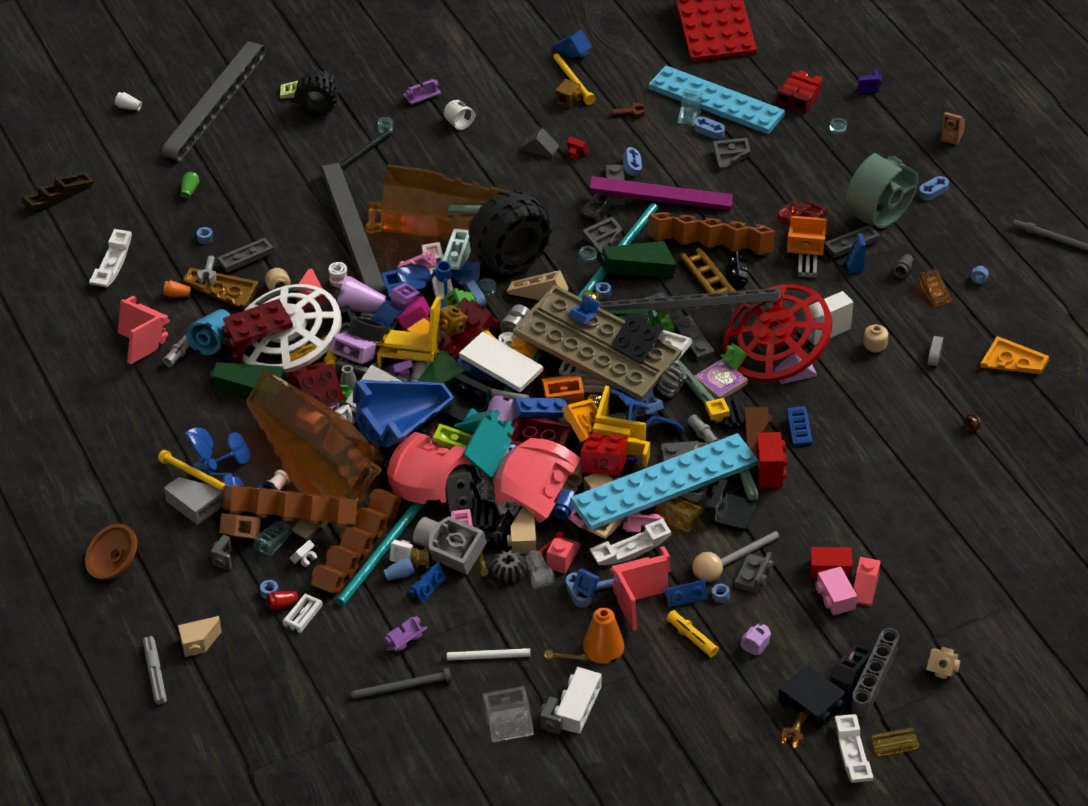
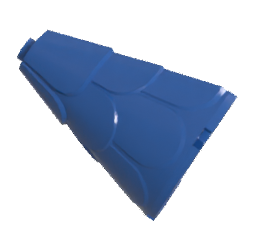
M361 380L356 381L353 390V403H356L357 412L354 414L361 432L371 443L376 444L378 447L383 446L386 448L400 443L413 431H417L426 422H430L447 408L454 398L444 383Z

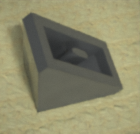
M541 128L526 137L520 150L553 158L559 145Z

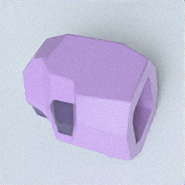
M763 624L751 627L741 638V647L751 654H761L770 641L771 632L769 628Z

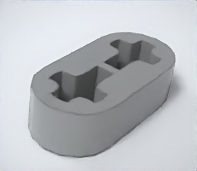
M933 337L928 358L929 366H938L943 337Z

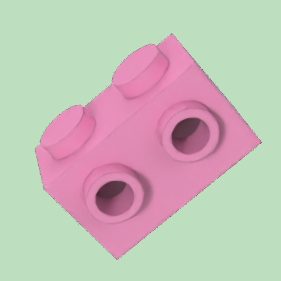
M841 566L818 573V579L815 583L816 590L819 594H822L825 607L830 609L833 616L856 609L857 595Z

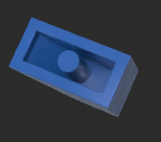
M581 29L562 39L553 47L555 50L573 59L577 56L581 58L588 54L587 50L592 46Z

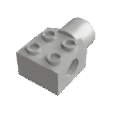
M450 516L439 523L423 517L418 522L413 534V542L429 549L432 560L466 575L487 543L484 531Z

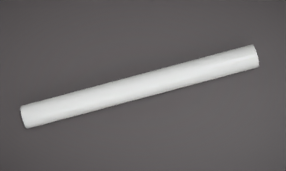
M530 648L447 652V661L530 657Z

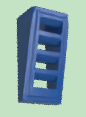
M862 233L857 234L846 259L849 273L864 271L866 243Z
M806 407L788 408L786 419L793 446L812 444Z

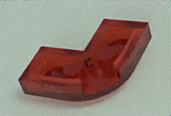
M806 199V203H794V201H791L778 213V219L790 224L791 216L824 218L827 215L828 208Z

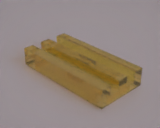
M913 727L874 734L871 737L877 756L919 749V742L916 740L917 737L914 734Z

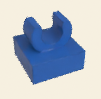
M584 569L578 570L573 589L591 597L594 595L599 577Z

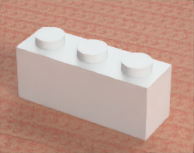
M577 667L575 674H571L568 681L569 687L563 691L561 704L556 706L553 716L562 719V729L577 734L581 733L601 689V673Z

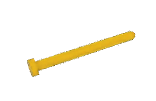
M554 54V60L568 78L573 82L581 84L583 101L587 105L593 104L596 99L595 95L587 91L561 56Z
M162 450L159 453L158 461L162 464L169 463L219 490H224L225 484L172 457L169 451Z

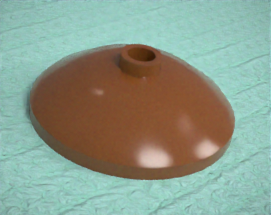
M113 524L101 530L93 538L86 552L85 565L89 574L98 580H109L123 573L130 566L136 554L137 537L135 532L124 524Z

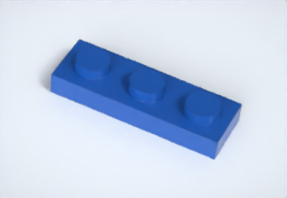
M514 398L512 402L518 417L562 418L564 416L562 408L567 405L564 398Z

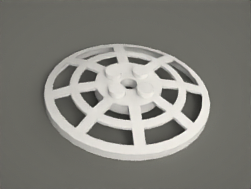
M307 284L288 285L269 291L253 301L245 310L256 307L268 298L280 294L265 303L280 299L293 323V328L265 337L259 343L257 341L251 343L255 350L250 358L243 353V363L281 366L284 368V373L311 364L326 353L331 347L332 337L339 334L342 317L336 300L324 289ZM293 290L314 291L309 295L301 293H288V291ZM321 294L326 296L333 307V312H322L315 298ZM287 298H302L297 304H287ZM310 302L316 312L304 313L302 307ZM322 318H334L331 330L324 341L316 337L315 335L321 326ZM316 319L311 331L306 330L307 320ZM299 335L304 337L300 341L288 345V341L297 338ZM269 341L281 343V348L266 347ZM309 341L317 346L316 349L304 357L290 362L289 352L304 346ZM261 352L282 354L283 363L264 364L256 360Z

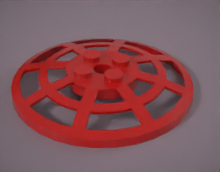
M796 284L773 286L767 289L781 288L782 293L780 299L774 303L773 308L763 311L759 307L766 304V301H761L755 305L743 303L735 311L727 324L724 334L725 353L728 350L726 347L728 346L729 338L737 335L740 348L749 358L766 362L765 373L751 371L741 365L737 369L739 373L748 379L760 382L780 381L804 371L820 357L830 340L833 320L827 303L814 290ZM786 290L805 291L812 296L801 300L795 296L785 295ZM783 300L797 303L789 310L781 307ZM817 300L819 301L824 312V323L813 322L809 304ZM746 308L750 309L742 318L739 328L732 329L739 315ZM803 308L807 321H797L794 314ZM752 313L758 316L753 325L745 326L747 319ZM779 325L774 331H771L772 327ZM797 328L805 329L803 335L796 343L793 337L797 332ZM812 329L823 330L819 342L807 354L801 347L809 338ZM752 332L754 339L746 346L743 340V333ZM758 344L767 349L766 355L756 354L752 350ZM786 344L790 347L788 350L774 355V349ZM794 353L801 358V361L787 369L773 372V361L784 359Z

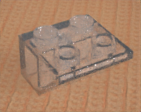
M524 686L482 694L483 711L492 742L534 735L529 702Z

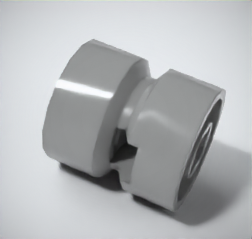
M523 305L513 306L500 323L501 332L513 333V329L530 310Z

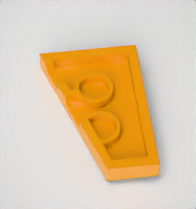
M997 336L983 358L980 368L1041 374L1049 361V356Z
M592 399L572 403L562 408L564 418L571 424L580 442L588 438V434L593 430L592 427L595 423L598 409Z

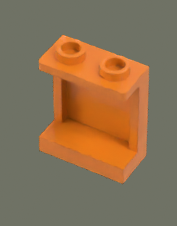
M791 216L787 252L823 255L827 219Z

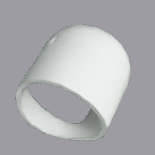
M452 100L444 109L445 119L458 130L468 128L476 117L475 112L460 100ZM466 110H471L470 120L464 118Z

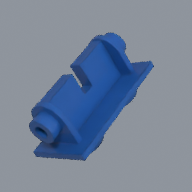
M439 562L432 567H428L427 571L420 577L421 580L416 581L413 586L409 587V596L412 598L418 597L422 604L446 579Z
M697 580L671 588L667 587L666 590H663L664 598H667L668 608L707 599L705 580Z

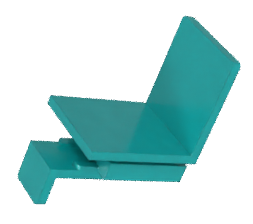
M471 408L463 422L455 424L454 428L473 435L463 452V456L485 475L493 477L512 442L508 437L514 430L511 426L512 421L497 420L500 414L499 410L478 413L474 408Z

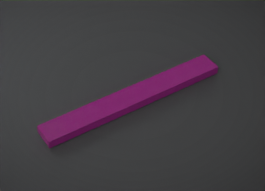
M595 176L591 177L589 192L731 211L733 194Z

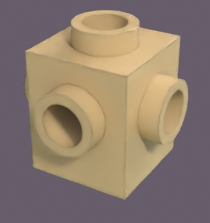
M942 647L941 650L933 648L931 649L926 670L935 672L937 677L947 679L948 676H952L954 672L957 673L959 670L960 660H957L958 654H954L953 649ZM942 660L947 662V666L942 664Z

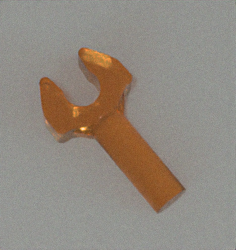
M805 712L799 713L792 728H783L781 734L783 744H785L789 737L794 738L793 748L802 743L803 734L799 731L807 718Z

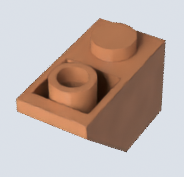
M944 113L941 141L958 145L965 126V119L962 116Z
M222 513L220 533L258 538L260 535L261 518Z

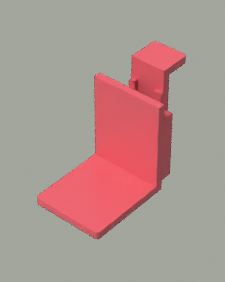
M135 296L120 301L118 333L129 338L127 359L129 364H133L158 350L159 344L165 343L168 332L165 331L163 326L170 322L168 316L145 305H136L137 298Z
M664 546L660 547V556L650 559L646 557L615 565L611 568V572L615 577L612 581L613 592L617 596V602L633 631L637 630L636 600L661 594L663 590L669 587L668 572H671L670 556Z

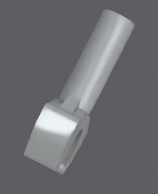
M208 256L205 269L198 270L197 276L200 283L203 282L205 277H209V284L216 280V271H212L215 260L214 256Z

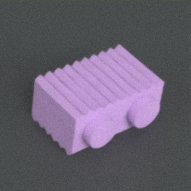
M346 331L332 337L330 352L362 365L374 359L376 344Z

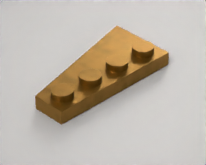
M189 268L183 279L184 285L242 310L249 306L259 287L258 281L216 273V280L212 284H209V277H205L203 282L200 283L197 276L199 269Z

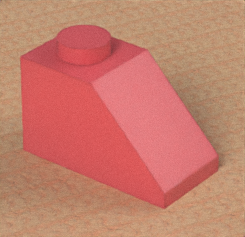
M308 269L299 284L312 285L322 289L313 269ZM298 290V293L305 295H309L312 292H314L309 290ZM323 294L315 298L320 306L325 305V296ZM296 298L297 303H298L300 300H302V298ZM310 302L303 307L304 311L314 308Z
M563 537L554 538L547 550V568L566 574L581 543Z
M860 557L854 583V591L857 595L856 604L872 606L879 577V560Z

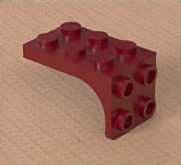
M465 297L456 306L467 316L464 332L449 336L439 328L438 349L440 351L444 349L456 361L459 359V353L487 328L492 327L499 333L501 332L498 326L500 322L493 317L492 313L487 309L483 310L480 308V305L473 299L469 301Z
M276 299L224 317L222 331L224 336L227 337L224 342L227 350H231L233 361L243 364V353L251 343L293 328V323L280 299Z
M325 362L316 363L304 369L289 372V377L284 378L286 385L296 384L308 411H313L344 399L333 363L328 365Z

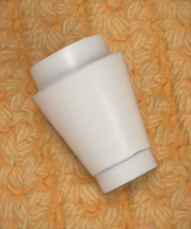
M119 92L115 99V105L121 109L139 111L142 106L141 101L125 92Z

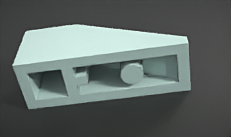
M453 229L442 260L449 262L452 269L459 270L469 257L471 251L468 241L470 237L468 234L469 230Z

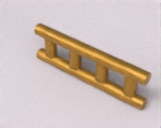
M701 248L696 249V255L687 257L685 253L680 255L681 261L707 293L735 291ZM702 260L705 266L696 268L693 263ZM711 271L714 277L705 279L702 274ZM720 282V284L724 287L718 290H714L711 287V285Z

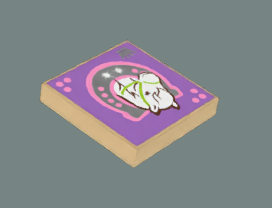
M723 359L694 376L716 399L717 397L725 398V396L731 395L748 384V379Z

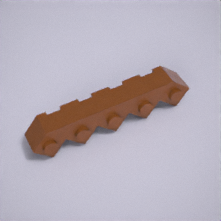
M660 212L648 215L647 235L653 238L654 241H664L665 239L672 238L681 245L699 242L705 248L710 249L715 248V246L724 245L733 252L736 250L739 252L741 249L748 248L757 255L773 252L775 231L759 224L755 228L748 227L743 222L731 221L730 224L721 223L720 219L706 218V220L702 221L696 220L695 216L681 214L680 217H671L670 213Z
M224 485L223 509L229 510V514L241 515L242 511L255 513L256 517L268 518L269 514L281 516L282 520L294 521V518H304L309 520L311 524H321V521H330L336 523V527H348V524H356L358 500L346 497L335 498L320 494H303L302 492L277 491V489Z
M374 489L369 496L368 508H360L357 511L354 527H346L342 531L340 546H331L326 554V564L317 565L313 570L311 585L331 593L341 592L344 588L343 581L346 577H352L358 569L357 563L360 558H366L373 548L372 542L374 539L379 540L386 531L388 520L393 521L396 517L402 497L383 489Z

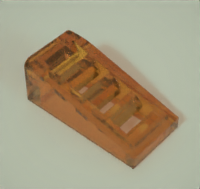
M937 269L920 274L919 284L934 307L952 303V299Z

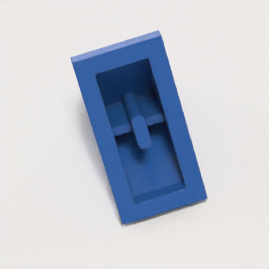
M388 300L381 304L371 320L385 325L386 332L403 311Z

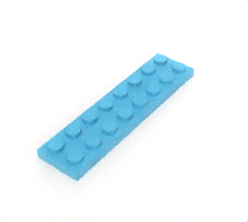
M665 66L649 83V89L765 134H769L785 116V110L669 66Z

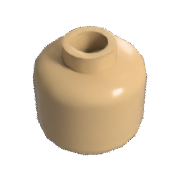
M273 268L265 276V283L269 291L288 286L291 282L287 272L281 268Z
M881 325L868 326L864 331L863 344L865 348L875 353L883 351L888 345L887 329Z

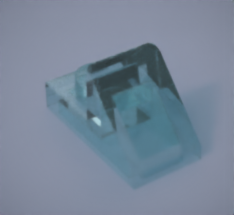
M685 89L678 123L694 126L695 119L701 114L699 108L703 92Z

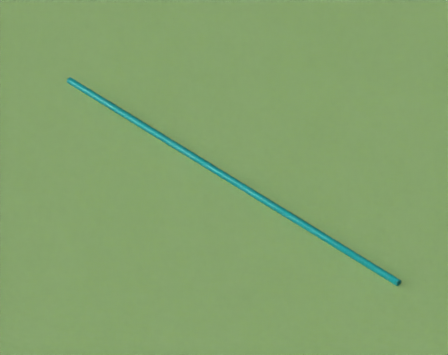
M655 203L649 205L618 246L631 244L647 224L648 215L654 214L658 210V206ZM603 266L599 268L579 293L578 297L590 296L596 285L607 274ZM541 349L537 351L532 359L533 361L537 362L541 358ZM508 385L503 389V391L514 392L515 390ZM412 503L336 599L340 606H344L389 550L391 543L397 540L424 504Z

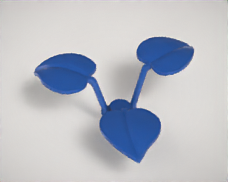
M440 261L436 265V270L433 269L431 276L430 271L422 265L399 267L397 272L401 282H405L416 290L424 289L426 283L431 282L436 275L438 281L444 283L445 296L448 294L447 281L450 278L462 287H464L465 282L474 280L477 284L480 278V262L464 263L459 270L451 268L449 262ZM441 300L440 309L447 307L445 300Z
M609 390V397H619L626 406H629L627 420L635 421L638 406L649 410L647 405L633 397L616 390ZM652 416L646 422V428L653 421L664 422L676 427L684 434V429L680 424L667 418Z
M197 427L184 433L189 438L195 452L201 458L199 462L194 463V468L211 477H223L225 485L244 486L242 481L238 477H233L231 473H213L217 469L218 462L233 455L238 464H245L249 461L250 450L240 434L236 432L231 433L228 436L227 442L232 452L214 460L210 459L213 454L211 450L213 440L208 431Z

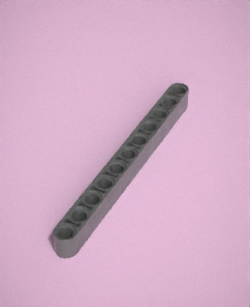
M250 41L244 45L166 141L162 148L163 157L176 161H181L264 58L266 52L264 45Z
M339 162L322 165L323 179L361 283L381 294H385L381 273Z

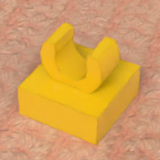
M724 398L705 402V408L711 420H715V423L723 422L724 417L730 416V410Z

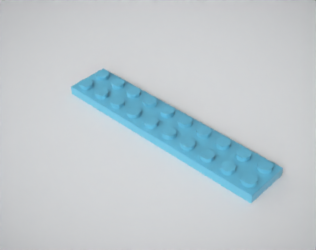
M737 433L570 498V503L591 531L719 481L720 478L724 479L757 466L758 459Z

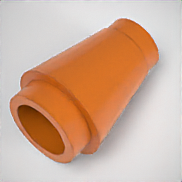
M172 280L170 282L165 281L164 296L168 298L190 297L191 287Z

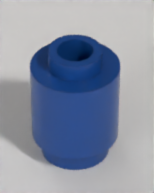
M561 490L555 501L553 514L559 519H566L574 509L570 503V498L576 494L572 490Z

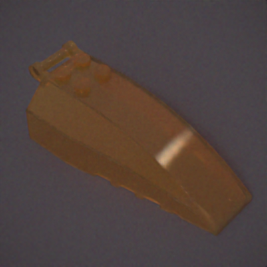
M387 164L382 203L372 201L367 204L368 223L365 229L367 233L383 232L422 238L450 239L453 229L469 230L474 216H450L447 211L449 205H483L493 196L510 190H503L494 186L487 188L479 186L478 182H473V184L462 182V178L456 177L454 180L444 177V174L425 169ZM376 211H381L380 223L375 222Z
M264 370L248 396L246 404L254 418L258 421L261 430L265 431L267 441L272 443L275 448L274 453L283 462L281 465L291 482L303 494H320L335 498L351 496L353 499L358 500L357 502L362 503L365 498L364 494L373 479L382 470L372 460L369 442L349 420L302 390ZM369 470L367 476L365 477L364 481L362 482L361 486L359 487V489H358V491H357L356 489L358 488V486L360 485V483H361L362 479L364 478L365 474H366L367 471Z

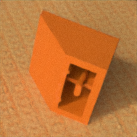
M579 374L541 379L544 398H564L567 405L584 401V389Z

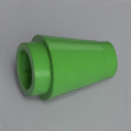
M187 172L183 175L181 197L189 199L200 182L199 176L196 173Z

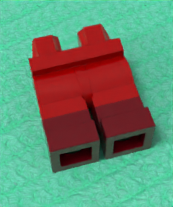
M802 70L798 73L792 72L785 85L778 88L776 103L788 108L792 106V109L806 114L820 95L822 77L816 75L810 78ZM788 97V102L783 101V98ZM804 103V107H800L798 104Z

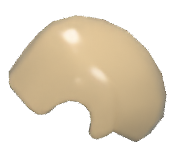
M703 552L696 556L692 564V570L695 577L700 581L713 582L721 576L723 565L720 557L716 554Z

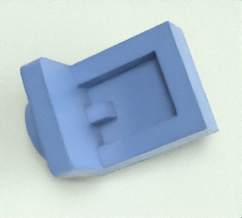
M653 389L642 401V403L649 407V410L644 409L645 414L648 415L655 414L657 410L664 408L662 401L654 397Z

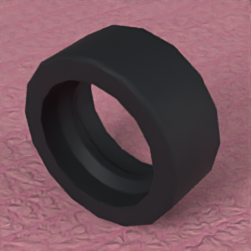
M354 316L351 319L348 332L366 340L381 342L386 326L371 319Z

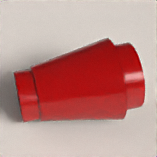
M271 591L266 597L268 608L275 611L298 603L296 591Z

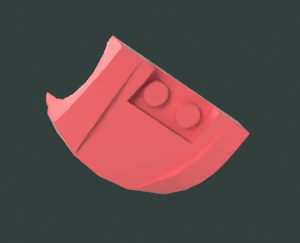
M414 432L397 446L390 458L387 476L393 493L401 496L404 500L419 504H426L428 500L439 499L441 503H445L446 481L451 471L458 465L467 464L470 466L472 464L463 456L465 448L456 445L449 450L448 448L430 443L429 436Z
M530 438L505 455L496 470L493 484H495V503L503 501L515 502L527 508L534 515L537 522L540 523L546 520L555 506L554 501L567 477L574 472L581 458L566 447L550 440Z

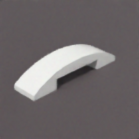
M114 229L108 241L109 249L100 268L95 269L89 281L90 284L108 287L115 280L126 258L132 232Z
M662 518L645 525L644 532L613 545H610L607 541L590 548V552L598 565L617 564L652 550L672 534Z
M856 714L835 716L839 747L845 770L851 783L873 781L869 761L867 762L861 742L860 727Z

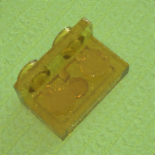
M675 497L657 504L655 514L663 517L665 523L689 532L693 520L701 516L703 508Z

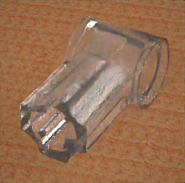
M536 550L529 551L524 556L530 572L534 589L555 584L552 568L547 567L541 552Z

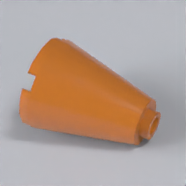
M599 608L594 612L583 641L584 653L588 655L591 661L599 664L611 663V660L619 659L624 652V641L615 615L608 608Z

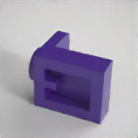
M873 69V75L858 76V94L879 92V85H882V76L878 74L877 69Z

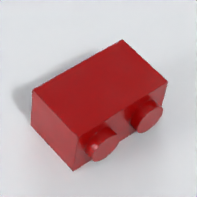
M811 547V579H818L819 572L840 566L847 579H851L853 567L852 548Z

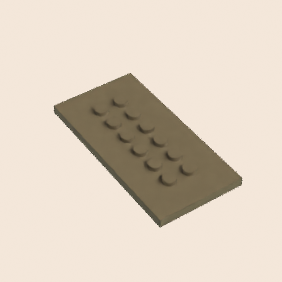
M555 284L513 329V334L641 402L658 383L664 371L673 365L682 354L681 349L665 341L663 343L657 341L645 361L639 363L612 346L613 340L625 323L623 319L599 308L594 320L586 324L577 323L574 318L569 316L572 308L580 305L582 298Z

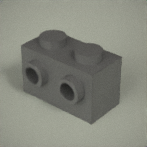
M464 465L456 466L446 481L445 505L450 513L451 511L473 508L472 500L475 499L473 489L470 488L472 476L471 472L467 471Z

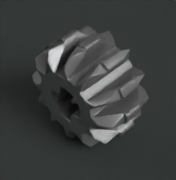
M671 365L664 371V374L658 381L657 391L665 397H674L685 382L686 372L678 366Z
M511 549L509 552L502 550L501 554H495L491 562L493 576L497 577L498 581L505 580L506 584L508 581L515 583L516 579H522L526 571L524 557L520 556L519 552L512 553Z

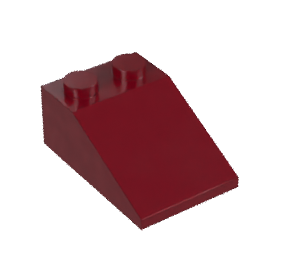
M517 417L513 425L514 430L508 437L512 440L510 444L519 445L530 438L550 440L565 447L573 428L571 424L532 417Z

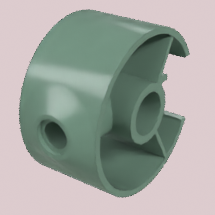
M874 153L860 165L851 179L846 194L847 208L864 223L878 228H886L895 223L910 205L917 189L918 173L903 164L902 160L895 156H888V159H885Z

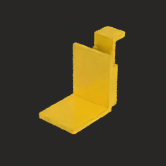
M440 296L436 297L430 308L429 334L391 330L384 341V347L381 346L377 353V368H382L385 357L424 362L434 361L438 351Z
M605 386L595 417L593 433L610 436L618 434L622 437H627V455L643 457L642 467H647L650 457V442L646 441V423L607 417L609 415V386Z

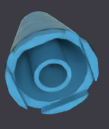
M219 309L193 322L186 332L187 341L194 350L198 349L201 351L200 354L203 355L216 353L225 338L222 331V326H224L223 318L230 316V314L223 309Z

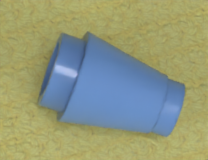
M402 558L387 569H384L388 581L410 577L411 574L415 573L410 558Z

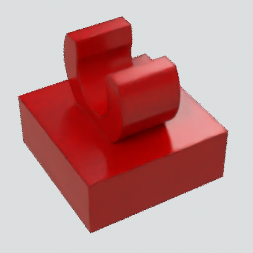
M569 137L567 145L569 148L568 153L571 154L570 158L577 160L579 154L586 156L588 152L586 142Z

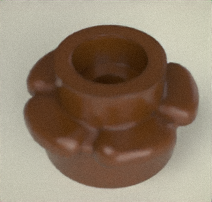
M968 414L963 420V426L969 432H977L981 428V420L976 414Z

